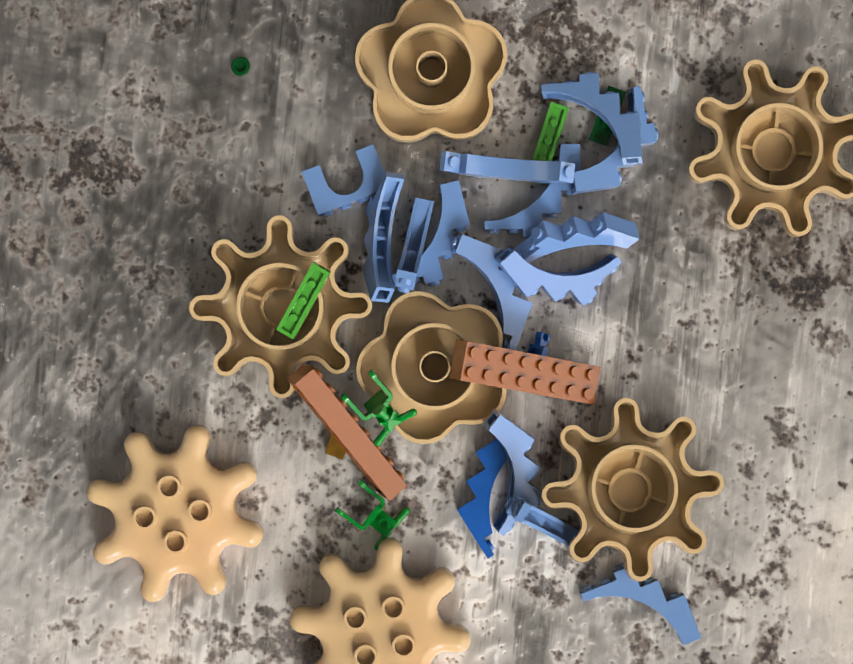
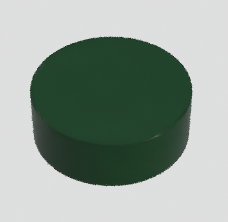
M237 57L231 63V69L236 76L243 77L250 72V63L244 57Z

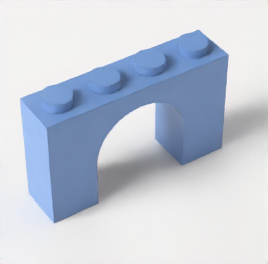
M374 145L356 151L364 177L360 188L352 194L340 195L333 192L326 183L320 165L302 171L318 216L328 217L333 215V211L340 208L341 211L352 207V203L358 201L359 204L369 201L370 196L376 194L384 171Z

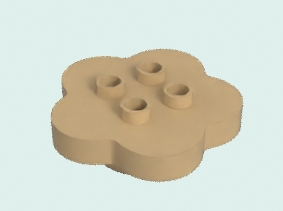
M407 0L401 6L393 22L375 26L367 31L360 39L355 52L358 74L363 83L374 92L373 111L377 125L389 138L405 143L422 140L431 134H438L451 140H467L480 134L489 123L493 111L491 87L502 75L507 61V47L498 30L486 22L466 19L453 0Z
M421 291L406 293L397 298L389 307L384 320L383 334L368 343L362 350L357 361L356 373L360 386L369 397L374 396L381 390L380 386L368 374V371L372 369L392 392L393 400L389 403L398 411L399 415L413 408L417 410L416 416L395 426L398 433L407 440L419 444L433 443L444 438L457 424L474 425L484 423L494 409L497 411L501 410L506 398L505 388L449 378L456 339L502 348V328L497 318L489 310L472 304L449 307L435 295Z

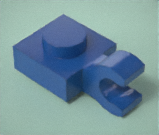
M537 331L535 343L529 345L528 353L547 356L549 348L545 347V345L550 341V334Z

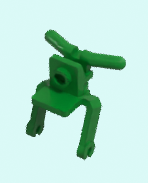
M371 369L368 371V374L380 386L381 390L364 403V407L367 410L366 414L358 408L345 392L340 396L362 420L368 421L373 417L377 419L381 426H385L374 440V445L380 446L388 434L394 430L393 427L416 416L417 410L413 408L399 415L398 411L389 403L393 400L392 392Z
M359 479L356 483L377 498L380 503L363 524L358 523L339 507L334 511L360 530H366L369 525L377 530L381 536L375 543L374 549L378 550L380 542L390 537L391 531L397 528L409 514L410 509L409 507H404L393 519L382 510L385 505L384 498Z

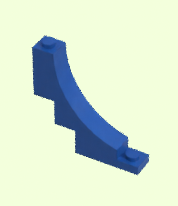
M497 438L476 451L485 469L466 480L476 497L457 508V511L487 559L494 555L492 550L495 549L489 539L487 541L484 539L493 533L489 515L491 491L499 471L507 461L503 447Z

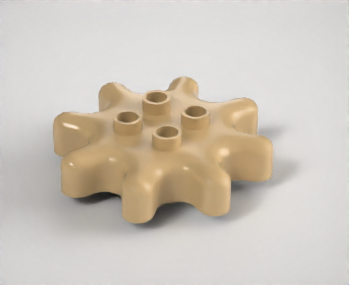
M751 60L744 65L740 72L743 96L739 102L728 105L715 98L705 97L695 105L693 110L694 118L713 132L715 145L710 154L700 156L689 163L686 170L689 180L696 184L717 180L723 182L731 192V201L725 211L724 222L729 229L741 230L751 223L758 210L770 209L779 215L786 234L791 237H800L811 230L812 219L809 212V202L815 194L825 193L838 200H847L853 197V175L842 169L837 160L839 147L843 143L853 141V114L834 117L823 109L821 96L828 83V75L823 68L818 66L811 67L803 72L794 87L782 88L773 83L768 67L763 61Z
M278 215L269 220L266 244L257 252L244 253L234 243L225 239L219 240L213 245L212 257L225 271V285L217 294L196 296L190 302L189 311L193 318L200 321H216L226 331V344L213 360V367L218 374L230 376L235 374L246 363L251 361L258 362L268 370L271 393L277 398H286L295 391L286 378L307 361H318L333 374H342L348 370L351 363L350 356L337 342V329L345 320L367 317L371 313L373 305L367 295L344 292L336 283V271L349 254L348 246L344 240L336 237L330 238L314 252L302 251L294 243L292 223L285 216ZM316 262L331 271L296 337L291 339L276 329L311 264Z
M623 398L616 402L611 409L612 425L607 435L593 437L577 425H569L560 432L558 436L559 445L572 457L575 464L574 472L567 481L553 482L543 487L540 492V499L547 508H566L576 514L580 524L579 531L569 543L567 550L569 557L573 561L580 563L589 561L602 547H613L619 550L623 556L627 577L632 581L639 582L647 580L653 572L652 554L655 547L660 543L670 542L686 554L699 553L705 548L706 536L691 521L690 508L697 498L718 495L724 488V480L721 474L716 471H695L687 464L684 451L687 444L696 434L695 423L690 418L680 417L675 419L661 433L650 432L641 425L637 403L630 398Z
M203 425L189 427L184 433L179 449L173 453L159 451L148 434L144 432L129 434L124 441V449L132 464L127 478L121 482L100 478L92 481L86 490V495L90 502L110 509L115 519L113 532L94 546V558L97 562L105 565L111 564L123 557H131L137 560L142 565L144 571L140 592L142 597L149 602H156L163 598L168 591L172 577L181 573L194 576L205 593L209 595L219 594L227 585V576L220 563V555L223 549L231 544L253 548L259 545L264 538L265 532L262 525L242 517L236 507L238 494L256 481L258 476L256 467L250 462H241L229 469H219L214 466L208 458L211 434L208 428Z
M392 537L380 542L375 564L366 570H354L340 555L335 553L328 554L321 560L319 570L330 587L329 599L321 606L300 605L296 607L289 618L290 626L296 632L311 634L320 640L323 655L314 664H431L433 658L440 652L460 653L467 650L471 643L470 633L466 627L447 623L438 614L437 606L439 601L455 585L452 571L445 567H439L423 578H415L408 575L402 568V545L397 539Z

